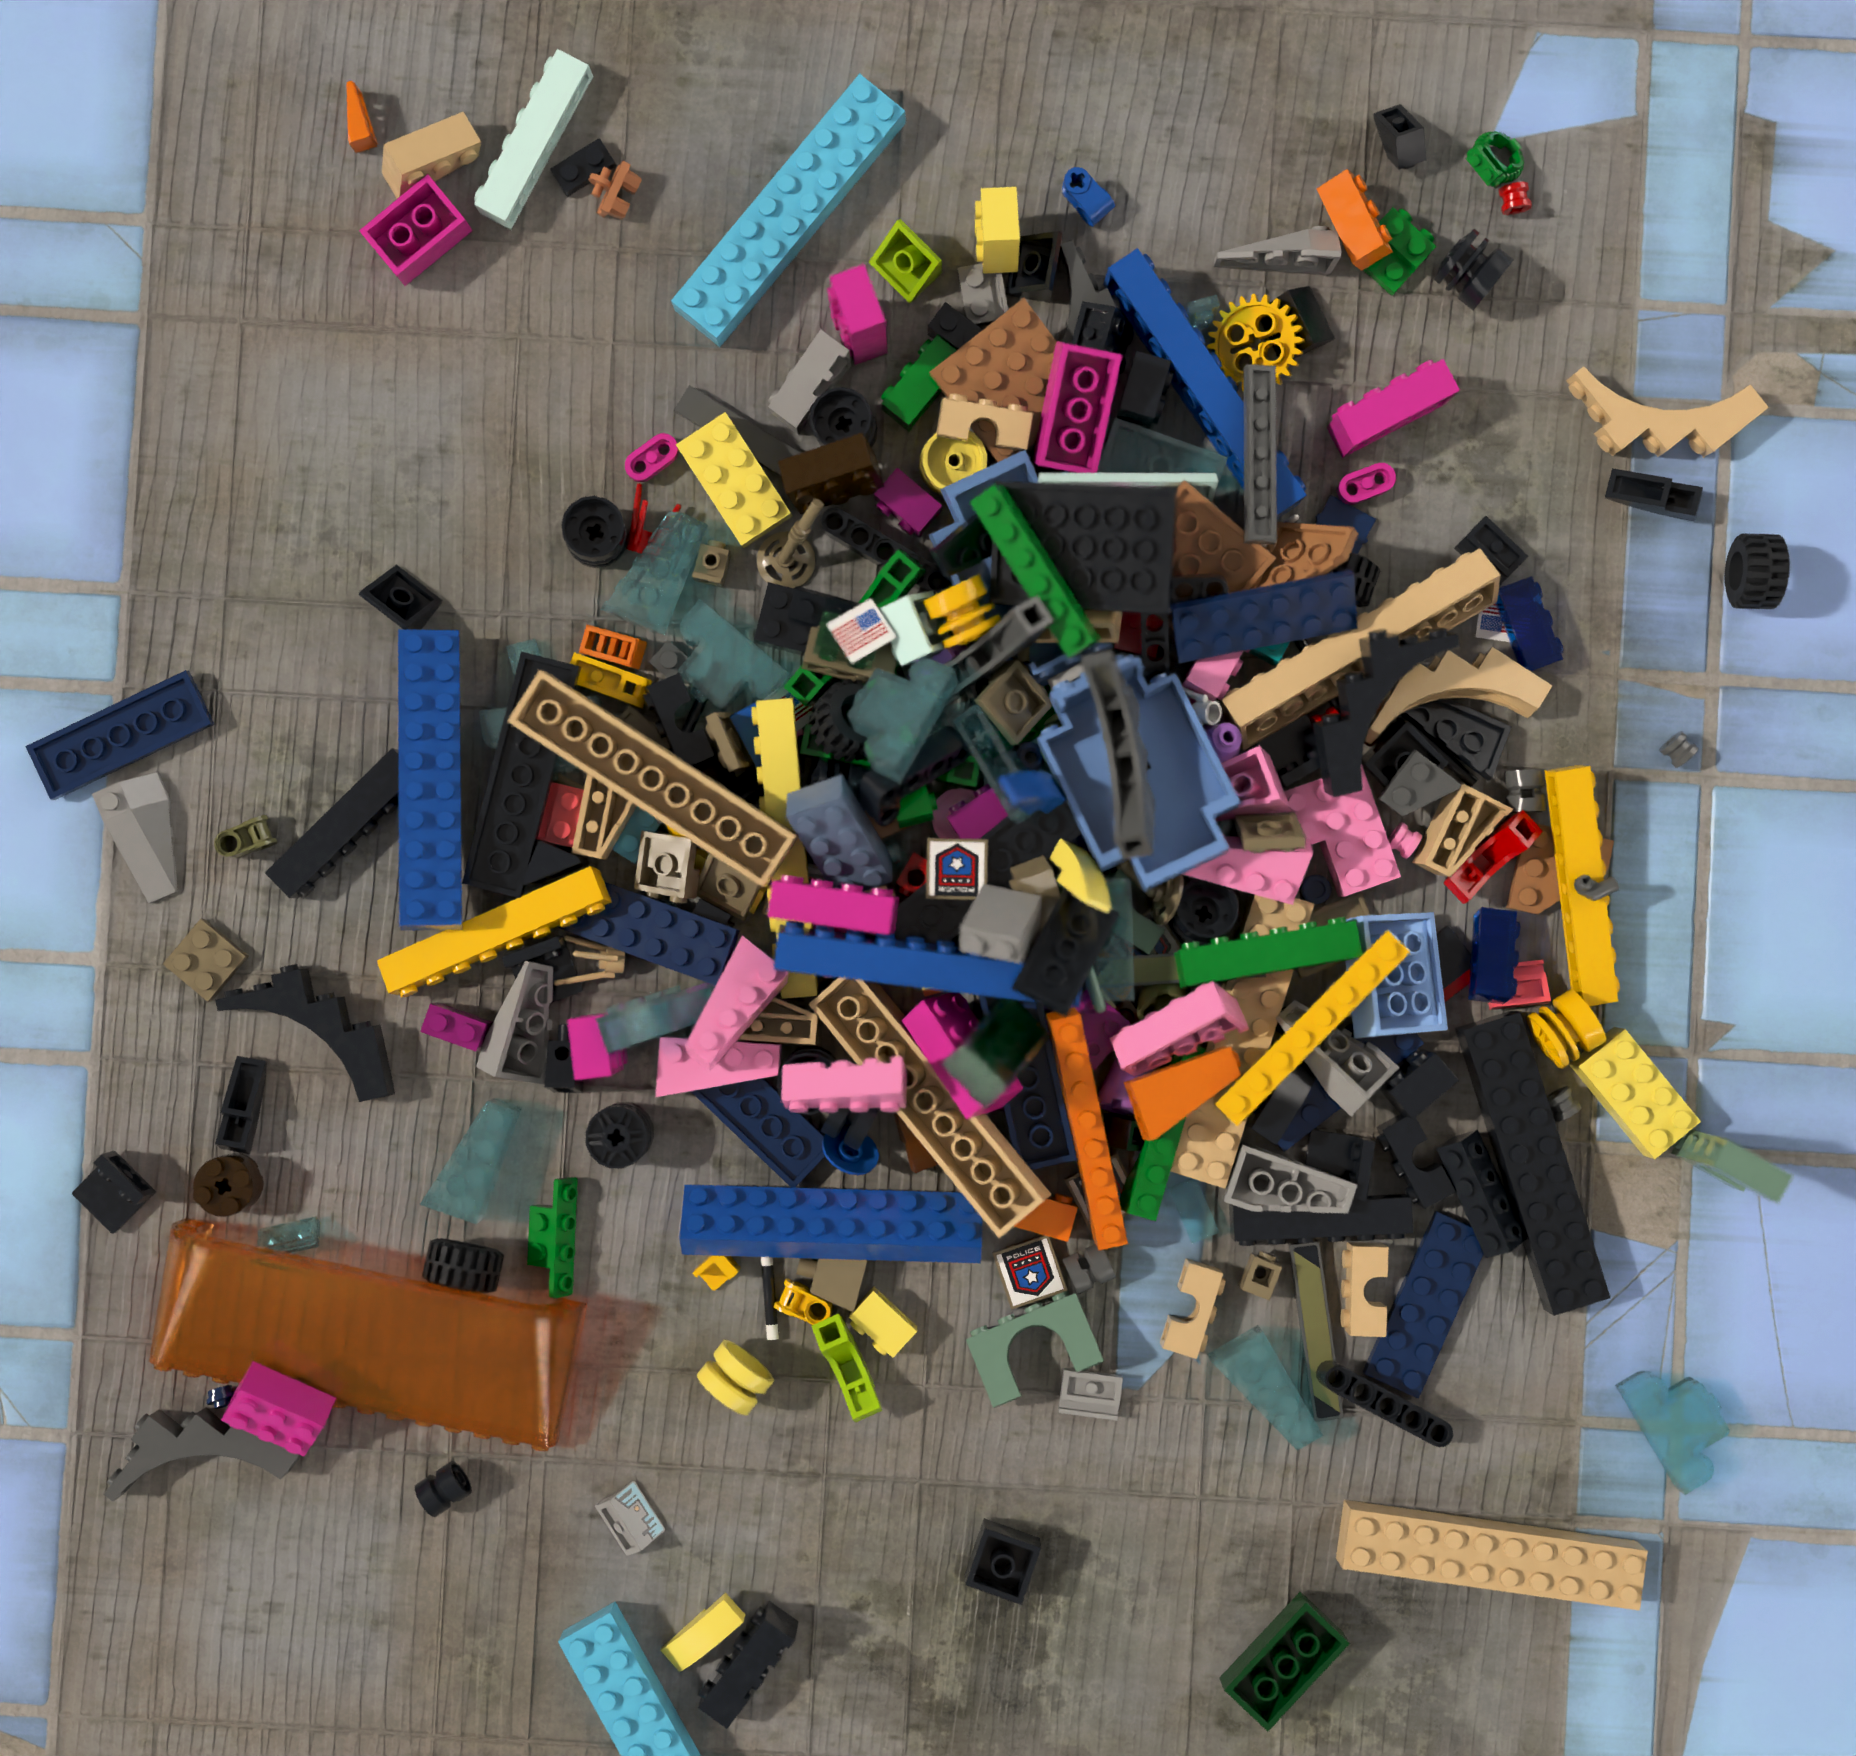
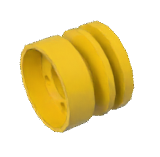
M980 574L922 601L930 619L945 617L947 621L936 630L937 634L944 633L950 629L953 633L952 636L941 641L944 648L971 642L985 635L1001 621L999 614L987 619L984 616V613L995 608L994 603L980 606L977 601L988 593Z
M1571 989L1553 999L1552 1003L1556 1014L1548 1007L1542 1006L1539 1008L1540 1016L1533 1012L1526 1017L1533 1038L1541 1051L1561 1069L1569 1065V1058L1573 1061L1579 1059L1580 1055L1576 1044L1584 1051L1591 1052L1607 1040L1605 1032L1591 1008L1579 994Z

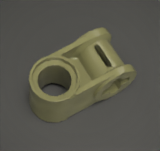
M261 815L220 832L215 838L214 846L216 851L222 856L239 858L249 853L269 848L278 842L271 835L267 825L269 820L267 815ZM234 836L237 840V847L234 851L229 852L226 848V842L230 837Z

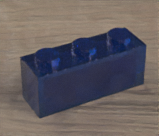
M1532 576L1499 588L1498 601L1495 603L1517 663L1529 671H1534L1563 660L1562 653L1564 652L1560 639L1555 637L1551 627L1553 626L1552 616L1547 609H1544L1541 601L1543 597L1542 589L1538 582H1534Z
M1481 907L1474 914L1468 1000L1505 1004L1512 999V996H1515L1517 979H1514L1513 976L1514 968L1517 967L1519 952L1515 950V940L1518 939L1520 934V922L1517 921L1516 911Z

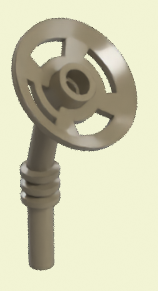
M814 499L801 520L796 521L790 531L775 533L769 536L760 546L757 554V567L766 583L770 582L795 589L796 585H804L812 576L815 568V554L806 538L811 532L810 526L824 506L820 500ZM779 540L780 543L771 549L769 556H765L768 547L773 542ZM798 545H802L806 553L799 555V552L796 550ZM782 547V550L778 552L777 556L773 557L774 553ZM795 562H798L797 567L790 572L789 569L794 566ZM803 564H807L804 573L796 580H792V576L801 570ZM772 565L778 573L783 574L782 581L771 577L765 567Z
M1129 860L1118 864L1116 869L1121 870L1143 891ZM1183 874L1144 892L1152 901L1153 920L1156 924L1165 925L1174 916L1182 896ZM1165 906L1166 909L1161 915H1159V909H1162Z

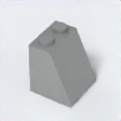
M983 884L961 925L960 951L1021 963L1029 955L1040 935L1041 896Z

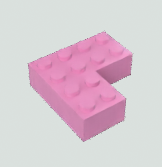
M1362 765V791L1333 797L1324 792L1323 780L1321 778L1284 791L1290 808L1265 812H1295L1305 838H1310L1311 845L1320 843L1338 897L1348 896L1401 877Z

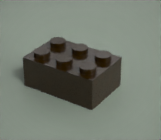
M863 432L777 461L785 492L800 514L806 512L814 499L820 500L824 505L823 507L831 504L841 505L848 502L849 498L858 495H871L877 489L884 487L876 455Z

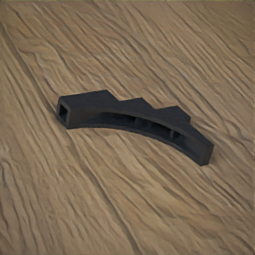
M1446 628L1429 630L1428 636L1418 638L1417 634L1399 637L1398 640V635L1388 633L1386 629H1378L1368 632L1369 637L1359 639L1364 674L1363 671L1350 672L1345 674V679L1336 681L1341 716L1340 713L1327 714L1322 716V721L1313 722L1325 793L1336 797L1363 790L1361 764L1364 742L1371 720L1382 700L1398 680L1416 665L1437 653L1460 646L1458 634L1448 632Z
M298 964L280 967L281 973L271 975L272 983L267 982L254 985V991L243 993L242 988L224 992L225 998L215 1000L217 1011L233 1009L264 1010L286 1016L309 1028L323 1039L340 1058L352 1079L359 1102L395 1094L381 1025L371 1026V1022L366 1021L353 1024L352 1031L345 996L335 998L334 992L316 996V1002L309 968L299 969Z

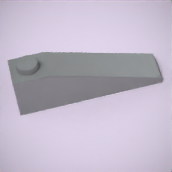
M1315 226L1312 229L1218 252L1213 267L1330 275L1341 258L1339 236L1337 231L1329 230V227Z
M159 772L121 781L92 793L104 824L148 903H153L178 892L175 856H173L171 839L173 837V827L170 826L169 813L171 801Z
M525 961L484 1039L477 1068L498 1078L544 1084L549 1030H552V1020L549 1019V1004L553 1001L552 966Z
M1294 1000L1276 1017V1020L1286 1033L1310 1008ZM1335 1028L1305 1059V1062L1327 1094L1352 1116L1399 1067L1377 1046L1370 1042L1364 1044L1351 1037L1352 1032L1345 1028L1342 1030Z
M1240 1141L1223 1201L1252 1212L1302 1211L1312 1213H1348L1358 1185L1266 1149Z

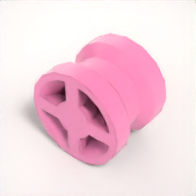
M1401 822L1395 828L1388 841L1391 849L1398 850L1403 858L1408 859L1417 848L1423 835L1417 831H1410L1408 826Z

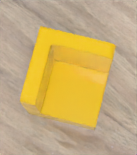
M710 1255L695 1268L693 1275L695 1277L700 1275L708 1286L715 1291L728 1279L730 1280L734 1277L741 1267L731 1256Z

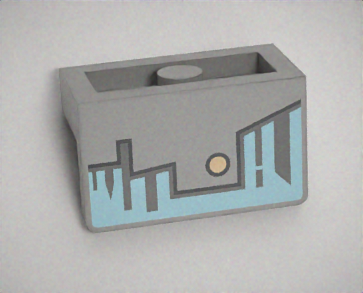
M635 1481L629 1482L615 1495L607 1497L595 1505V1508L626 1556L642 1551L665 1530Z

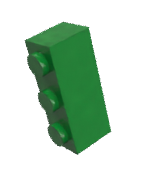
M936 335L932 341L927 339L919 349L918 354L920 356L914 364L911 362L907 363L899 375L901 379L894 387L891 384L882 394V410L907 431H910L942 392L929 372L957 350L939 335Z

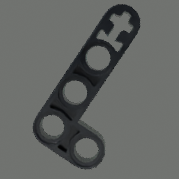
M952 726L942 728L867 772L860 784L861 807L879 826L885 827L891 824L899 815L900 800L962 764L970 756L972 746Z

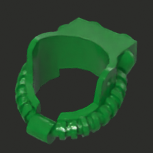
M1490 131L1480 135L1475 141L1473 148L1468 150L1467 157L1465 158L1486 185L1495 189L1502 183H1509L1517 179L1524 168V157L1522 151H1520L1522 146L1515 138L1511 140L1506 134L1497 131ZM1489 145L1499 149L1506 147L1512 156L1509 158L1510 165L1508 167L1495 157Z

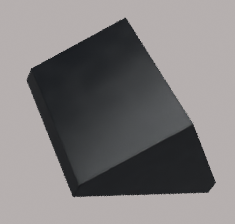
M1054 231L1020 236L1018 272H1009L1006 295L1050 303L1062 232Z
M1310 286L1287 290L1277 297L1281 300L1279 309L1288 305L1291 308L1287 316L1293 314L1298 316L1293 326L1299 325L1303 327L1300 332L1296 333V337L1305 339V342L1296 345V348L1303 351V354L1335 339ZM1265 316L1260 320L1265 332L1270 330L1273 324L1271 317ZM1276 333L1268 338L1269 340H1275L1280 338L1281 334ZM1272 345L1277 357L1279 358L1281 354L1280 347L1278 345ZM1294 355V358H1293V359H1295V358H1297V357H1299V356H1301V355Z
M397 564L359 593V596L403 630H421L443 601Z
M539 840L522 880L524 885L537 886L590 863L583 856L571 853V851L552 843Z

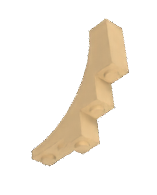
M1584 366L1566 380L1572 395L1584 402L1588 407V414L1594 421L1601 423L1602 427L1594 434L1597 437V443L1600 448L1605 452H1609L1612 456L1640 435L1643 438V444L1646 449L1651 453H1655L1657 457L1667 452L1686 436L1689 439L1688 442L1691 449L1695 453L1701 454L1704 458L1717 450L1769 408L1751 384L1732 397L1710 406L1689 410H1663L1640 405L1619 396L1601 384Z
M1491 647L1485 655L1479 653L1472 664L1447 650L1441 658L1435 656L1427 668L1419 663L1398 680L1380 704L1381 707L1371 720L1365 741L1371 744L1386 726L1400 714L1420 704L1438 699L1470 698L1485 700L1507 707L1529 718L1539 709L1552 685L1494 647Z

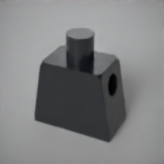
M559 1024L558 1040L548 1041L544 1087L554 1093H583L584 1079H574L568 1024ZM569 1051V1057L562 1061L563 1054Z

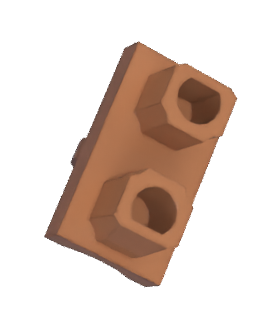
M622 161L621 165L617 166L611 181L608 180L611 170L603 167L600 175L590 174L588 180L595 185L591 194L596 198H600L602 191H606L596 214L603 218L607 214L621 220L626 216L630 203L617 197L620 188L634 195L642 180L629 170L631 166L629 163Z

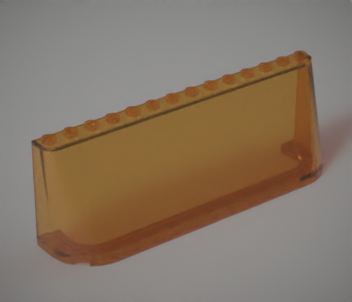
M187 1218L172 1223L149 1362L154 1364V1369L159 1371H172V1369L183 1371V1375L188 1377L209 1376L212 1377L213 1382L222 1384L230 1383V1381L240 1383L254 1361L335 1397L334 1408L351 1406L357 1408V1411L363 1414L384 1413L386 1418L391 1420L412 1419L415 1420V1424L425 1427H431L433 1424L444 1426V1430L448 1432L461 1433L464 1430L473 1432V1436L481 1439H490L491 1436L502 1438V1442L509 1445H519L520 1442L530 1444L532 1449L538 1451H548L549 1447L557 1445L588 1303L565 1298H558L552 1304L525 1303L211 1236L214 1224Z

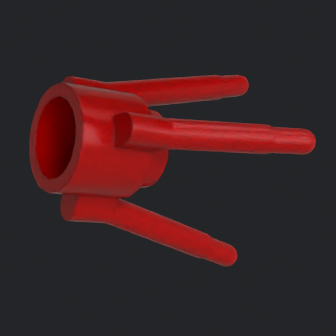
M638 483L626 549L649 556L650 550L657 551L661 539L676 518L681 505L677 504L656 537L651 539L653 533L643 530L648 501L643 500L640 510L642 484Z

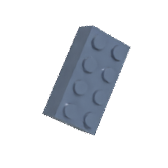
M842 774L787 794L786 818L825 880L834 882V888H841L842 884H854L863 886V891L892 882V857Z

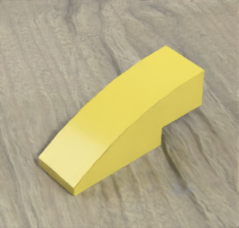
M1060 838L1049 858L1050 861L1062 869L1057 881L1084 903L1108 913L1111 909L1109 892L1099 866L1085 849Z
M724 1593L707 1610L704 1609L668 1641L660 1651L681 1672L703 1657L744 1622L745 1613L727 1593Z

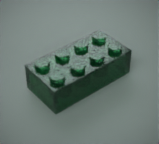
M1002 998L980 1019L941 1064L947 1069L949 1075L956 1079L969 1092L970 1096L985 1109L1011 1086L1051 1035L1016 999Z

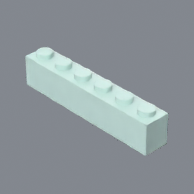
M559 49L556 50L553 57L550 56L547 59L543 69L544 75L540 82H536L533 85L529 103L526 108H522L519 111L514 131L505 137L502 144L503 151L499 159H495L491 163L488 171L489 177L485 185H481L478 188L474 197V205L481 215L510 230L593 78L588 64Z

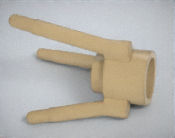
M566 935L564 937L565 941L599 950L600 953L574 951L573 956L599 960V969H604V971L555 980L554 985H567L601 978L614 979L615 973H623L625 952Z

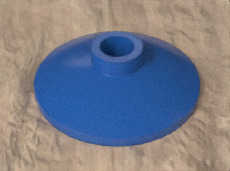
M843 1126L839 1136L835 1138L825 1134L822 1141L824 1155L840 1171L851 1175H864L871 1172L877 1165L879 1152L876 1144L868 1135H866L857 1151L844 1144V1137L850 1126Z

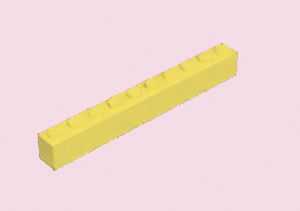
M794 697L757 700V707H752L751 712L753 725H758L759 737H754L755 755H761L762 767H757L758 785L763 784L764 796L759 797L760 810L795 832L786 818L787 794L801 789ZM799 837L771 881L781 880L782 875L804 877L803 883L809 884L807 850ZM767 885L768 903L770 902L772 885ZM769 917L770 931L776 932V939H778L779 926L786 925V921L792 920ZM802 922L804 923V928L813 929V923ZM772 944L773 961H775L777 944ZM787 971L789 973L788 983L781 990L782 999L818 995L817 975Z

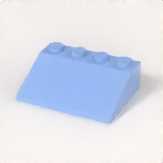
M1434 912L1364 915L1346 919V922L1356 920L1363 954L1387 930L1410 951V954L1351 1012L1354 1039L1448 1030ZM1359 958L1345 961L1346 970H1348Z

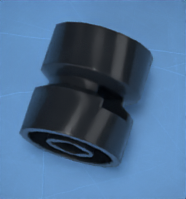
M450 1461L436 1471V1476L429 1475L415 1485V1493L424 1510L430 1516L437 1517L451 1507V1502H460L472 1493V1487L463 1469L455 1461Z

